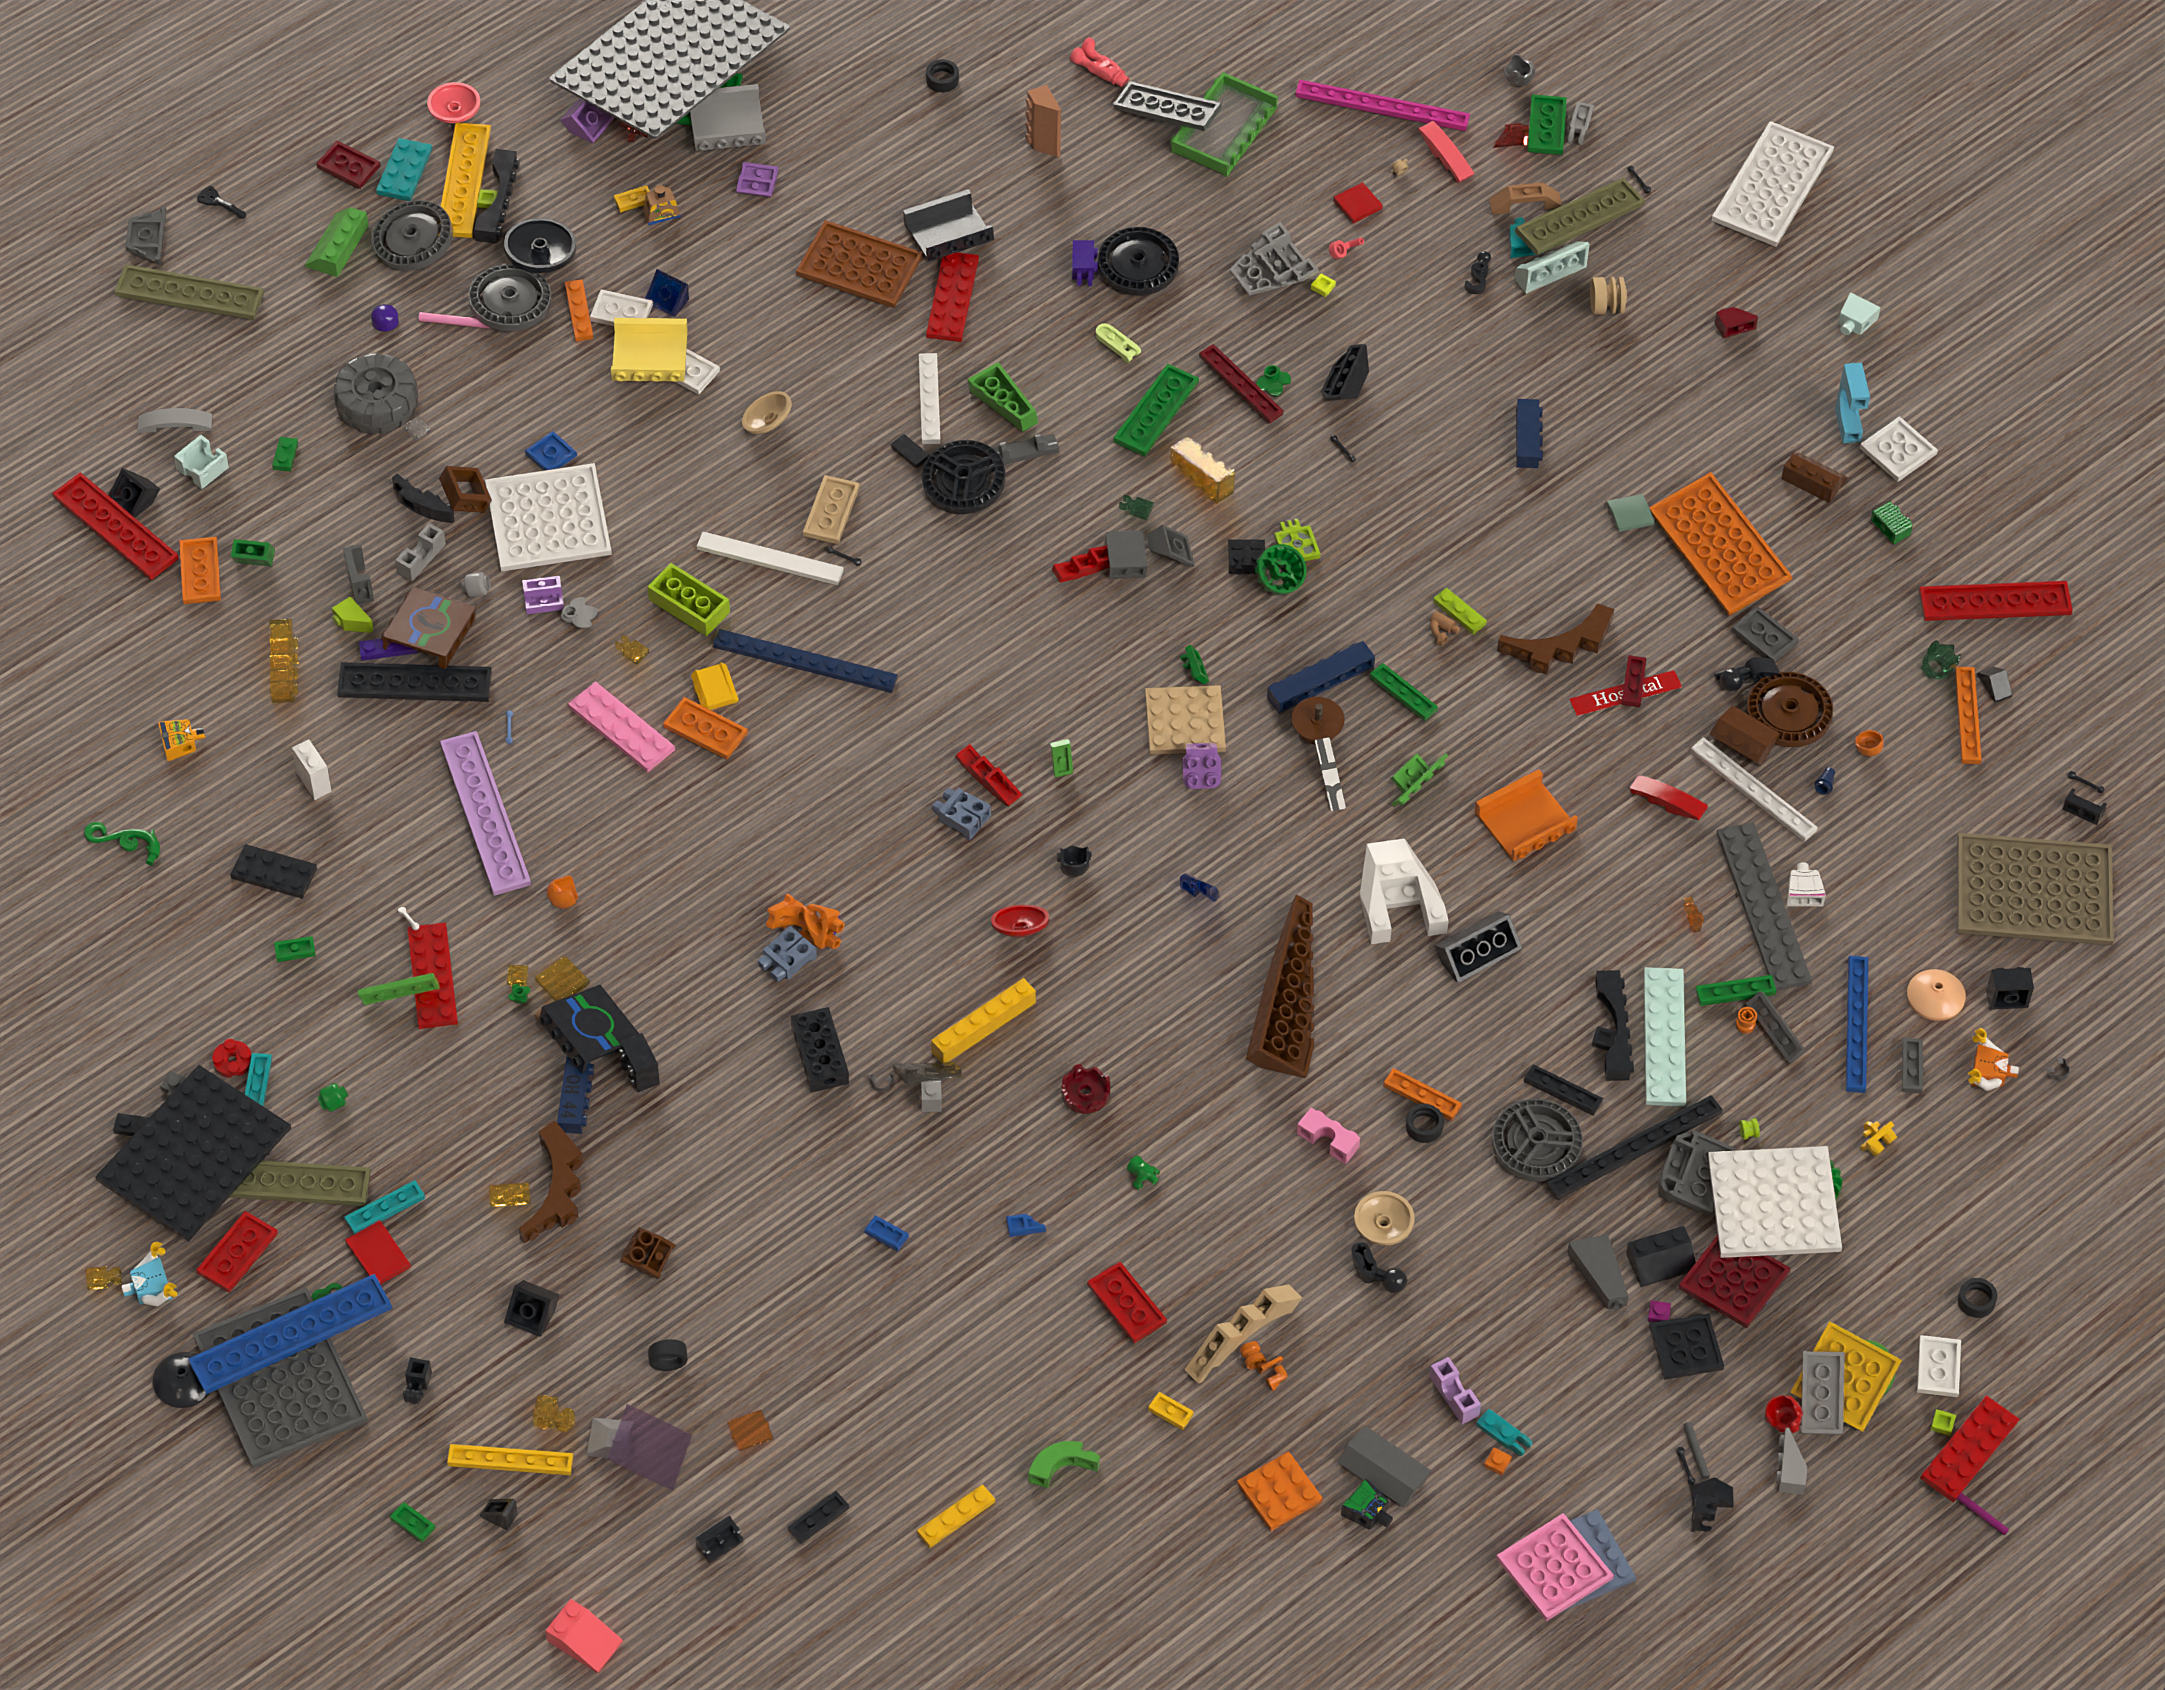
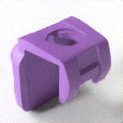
M1190 743L1186 745V755L1183 757V781L1186 787L1190 789L1216 788L1221 783V758L1217 754L1216 744Z

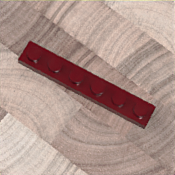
M1214 344L1199 353V357L1269 424L1283 415L1284 410Z

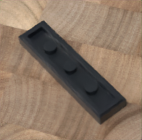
M1534 1064L1524 1078V1083L1592 1116L1595 1115L1603 1102L1602 1097Z

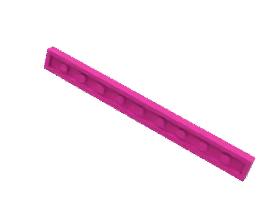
M1299 80L1295 97L1427 124L1434 121L1438 126L1466 131L1470 119L1469 113L1305 80Z

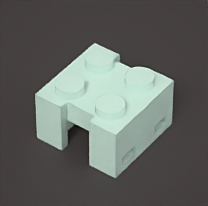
M202 435L198 436L174 456L176 469L184 476H191L194 484L201 489L227 470L229 466L227 455L217 448L215 450L216 455L214 456L211 453L209 440Z

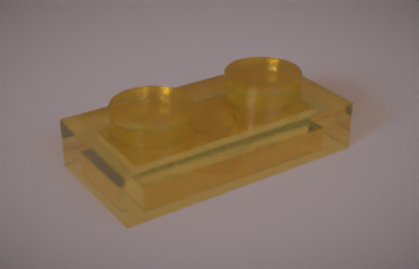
M529 1183L489 1185L490 1207L530 1204Z

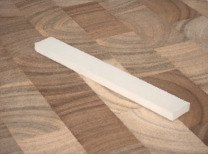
M702 532L697 544V550L834 585L839 584L844 571L843 567L707 532Z
M1704 737L1691 747L1690 752L1802 841L1805 842L1817 831L1818 827Z

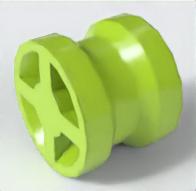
M1752 1118L1750 1121H1739V1130L1743 1140L1752 1136L1759 1138L1760 1129L1756 1118Z

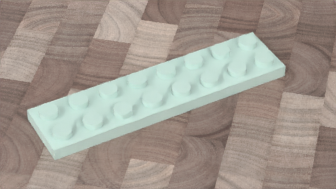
M1644 967L1646 1105L1685 1107L1683 969Z

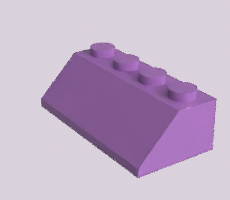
M579 98L560 121L570 133L590 143H594L615 117Z

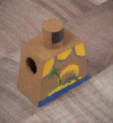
M658 185L655 187V191L646 194L643 213L648 225L681 217L671 188Z

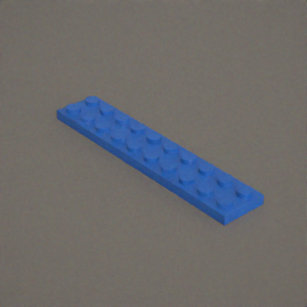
M373 1274L188 1359L189 1364L205 1394H208L391 1310L392 1305L377 1277Z

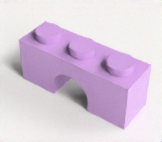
M1447 1357L1431 1365L1430 1378L1460 1423L1464 1424L1478 1417L1481 1404L1471 1389L1465 1391L1459 1380V1371L1450 1358Z

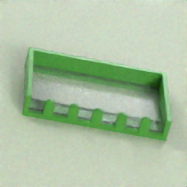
M1222 72L1219 78L1214 80L1213 86L1206 91L1203 98L1221 103L1222 108L1206 131L1180 126L1178 134L1172 137L1170 145H1172L1171 153L1179 154L1218 171L1227 177L1277 109L1278 96Z

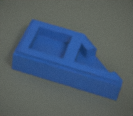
M1028 1214L1006 1216L1009 1237L1046 1232V1226L1036 1222Z

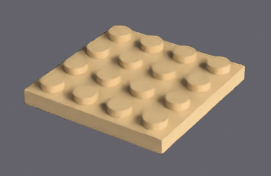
M1221 685L1145 688L1150 755L1186 753V745L1190 743H1214L1217 746V752H1226Z

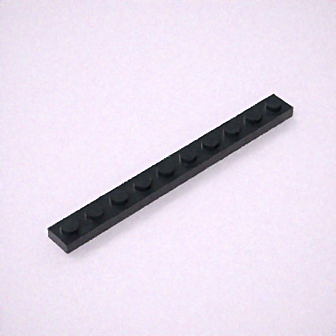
M1710 1095L1549 1180L1546 1186L1558 1201L1675 1139L1678 1135L1686 1133L1722 1114L1723 1109L1713 1096Z

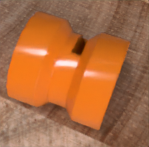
M1751 1007L1741 1008L1736 1020L1737 1030L1745 1034L1751 1033L1756 1025L1757 1012Z
M1251 1341L1240 1348V1353L1246 1359L1245 1364L1248 1369L1258 1368L1257 1364L1266 1362L1264 1355L1260 1353L1258 1342Z

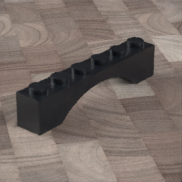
M495 149L492 161L493 174L498 179L500 187L492 205L477 217L474 232L475 241L497 244L498 237L502 235L501 225L506 220L505 210L509 209L508 198L513 193L512 183L516 182V169L520 167V159L517 158V151Z
M1620 970L1597 971L1595 978L1596 995L1610 1012L1616 1028V1039L1605 1055L1606 1081H1627L1630 1079V1074L1634 1073V1062L1630 1061L1632 1045L1628 1044L1630 1028L1626 1027L1628 1011L1624 1010L1627 999L1626 994L1622 992V989L1625 988V980L1621 978Z

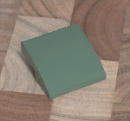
M1643 494L1607 501V507L1613 515V523L1619 532L1654 525L1651 511Z

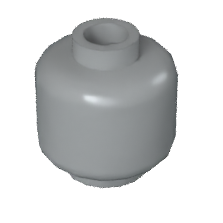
M483 572L467 574L464 582H462L463 592L467 593L471 598L485 596L491 588L490 579Z

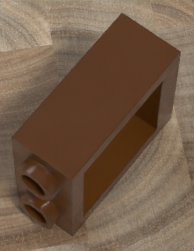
M456 466L445 467L439 480L452 510L485 513L492 499L479 469ZM457 482H469L474 494L461 493Z

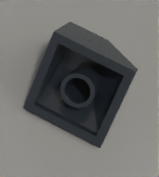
M122 468L108 496L136 518L153 504L160 488L149 479Z

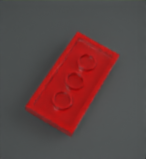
M245 1211L196 1269L197 1274L230 1293L278 1235V1230Z
M1121 1261L1087 1281L1088 1287L1134 1344L1167 1324L1166 1317Z

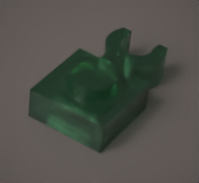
M1123 495V501L1127 503H1119L1121 510H1130V515L1144 520L1148 519L1154 507V502L1140 497L1132 500L1129 495Z

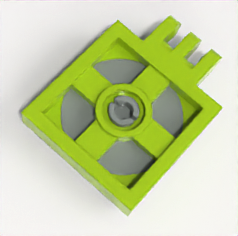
M1298 518L1294 519V525L1291 520H1288L1287 527L1284 521L1280 522L1281 531L1274 533L1277 544H1285L1295 548L1300 552L1305 561L1320 558L1321 554L1310 525L1301 527Z

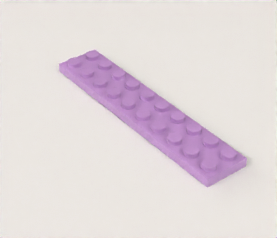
M477 731L440 741L494 896L530 886L531 881Z

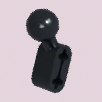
M1753 657L1745 663L1746 668L1742 670L1736 668L1724 670L1720 676V684L1725 690L1736 691L1741 688L1743 681L1751 678L1753 682H1758L1764 677L1779 676L1780 671L1774 659Z
M1357 1242L1352 1246V1261L1360 1279L1364 1283L1369 1284L1377 1280L1382 1282L1384 1288L1390 1293L1403 1291L1408 1281L1404 1271L1399 1268H1391L1387 1271L1379 1269L1366 1243Z

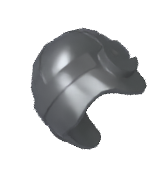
M1519 54L1512 56L1504 72L1510 84L1527 86L1535 77V67L1531 61L1523 59V56Z

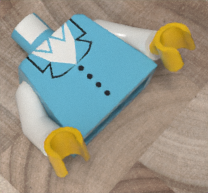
M153 1242L150 1247L151 1251L131 1270L130 1274L133 1282L121 1286L124 1297L137 1294L140 1304L160 1306L165 1301L177 1296V1292L173 1290L177 1286L173 1283H168L161 1259L157 1256L165 1254V1249L160 1247L162 1243Z

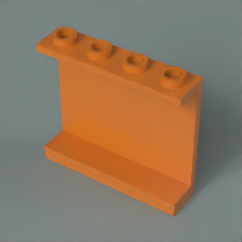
M1539 769L1476 801L1475 814L1513 861L1526 857L1528 853L1541 849L1549 842H1555L1566 833H1572L1577 827L1578 817L1574 815L1570 818L1543 785V773Z

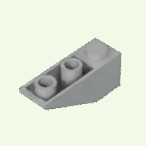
M1786 1428L1784 1435H1780L1779 1447H1782V1453L1778 1454L1777 1465H1781V1469L1777 1471L1776 1483L1779 1484V1492L1803 1495L1806 1486L1807 1465L1790 1429Z

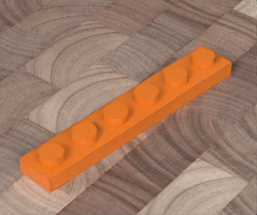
M1956 667L1955 682L1962 764H1981L1975 667Z

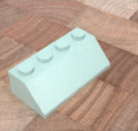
M1576 241L1556 251H1551L1547 255L1537 257L1531 262L1521 264L1516 268L1515 280L1527 294L1587 267L1590 244L1588 242Z

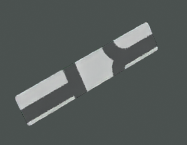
M1330 738L1315 740L1331 811L1345 809L1346 806Z

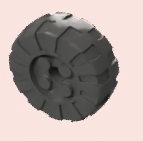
M366 354L363 357L351 360L344 369L339 371L336 377V384H334V401L339 415H342L344 422L348 426L367 434H383L391 432L393 429L401 427L409 421L410 416L414 414L417 408L418 387L413 372L406 363L387 354Z

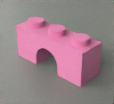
M1310 1108L1297 1125V1135L1312 1144L1320 1137L1331 1138L1333 1142L1330 1144L1329 1154L1344 1164H1347L1359 1149L1360 1137L1355 1132L1342 1127L1339 1122L1327 1118L1321 1111Z

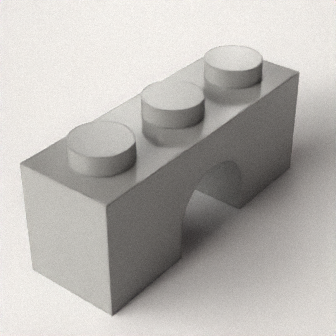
M428 523L418 534L416 548L413 551L406 548L395 560L397 573L413 581L446 545L444 531Z

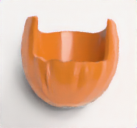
M570 875L554 879L549 884L547 897L553 906L566 909L576 904L578 894L573 878Z

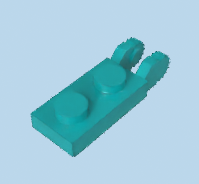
M1490 1408L1476 1422L1478 1428L1506 1449H1510L1519 1456H1522L1525 1450L1515 1442L1516 1440L1528 1448L1533 1444L1529 1437L1521 1433V1431Z

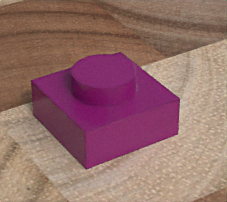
M1651 1300L1648 1321L1660 1322L1669 1320L1671 1303Z

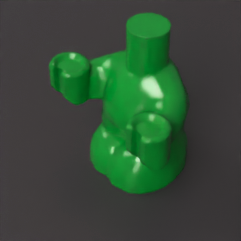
M1140 1155L1133 1157L1129 1161L1127 1171L1136 1176L1133 1187L1137 1190L1143 1188L1142 1181L1149 1180L1153 1185L1158 1182L1159 1179L1156 1175H1159L1160 1171L1155 1166H1150Z

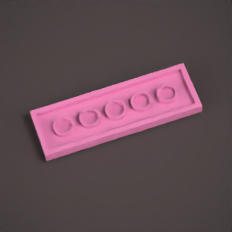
M596 681L568 703L569 709L647 773L675 751V746Z

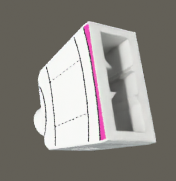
M1799 863L1797 870H1792L1790 874L1787 906H1823L1826 895L1819 872L1817 870H1809L1807 863Z

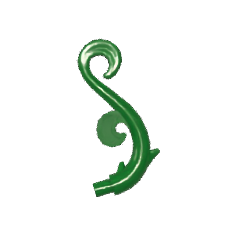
M92 822L84 830V836L89 842L102 843L120 839L121 848L128 852L137 849L138 840L136 838L143 839L149 845L146 846L148 850L146 864L152 866L155 859L159 857L160 843L153 829L151 832L141 829H126L106 835L107 829L103 823ZM99 830L102 832L103 837H94L92 834L94 831Z

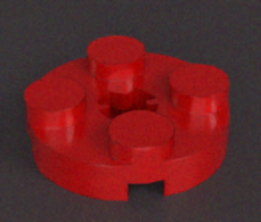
M229 1038L214 1050L212 1062L216 1072L221 1076L232 1078V1076L238 1075L239 1077L249 1070L252 1053L245 1043ZM235 1056L237 1060L229 1062V1057Z

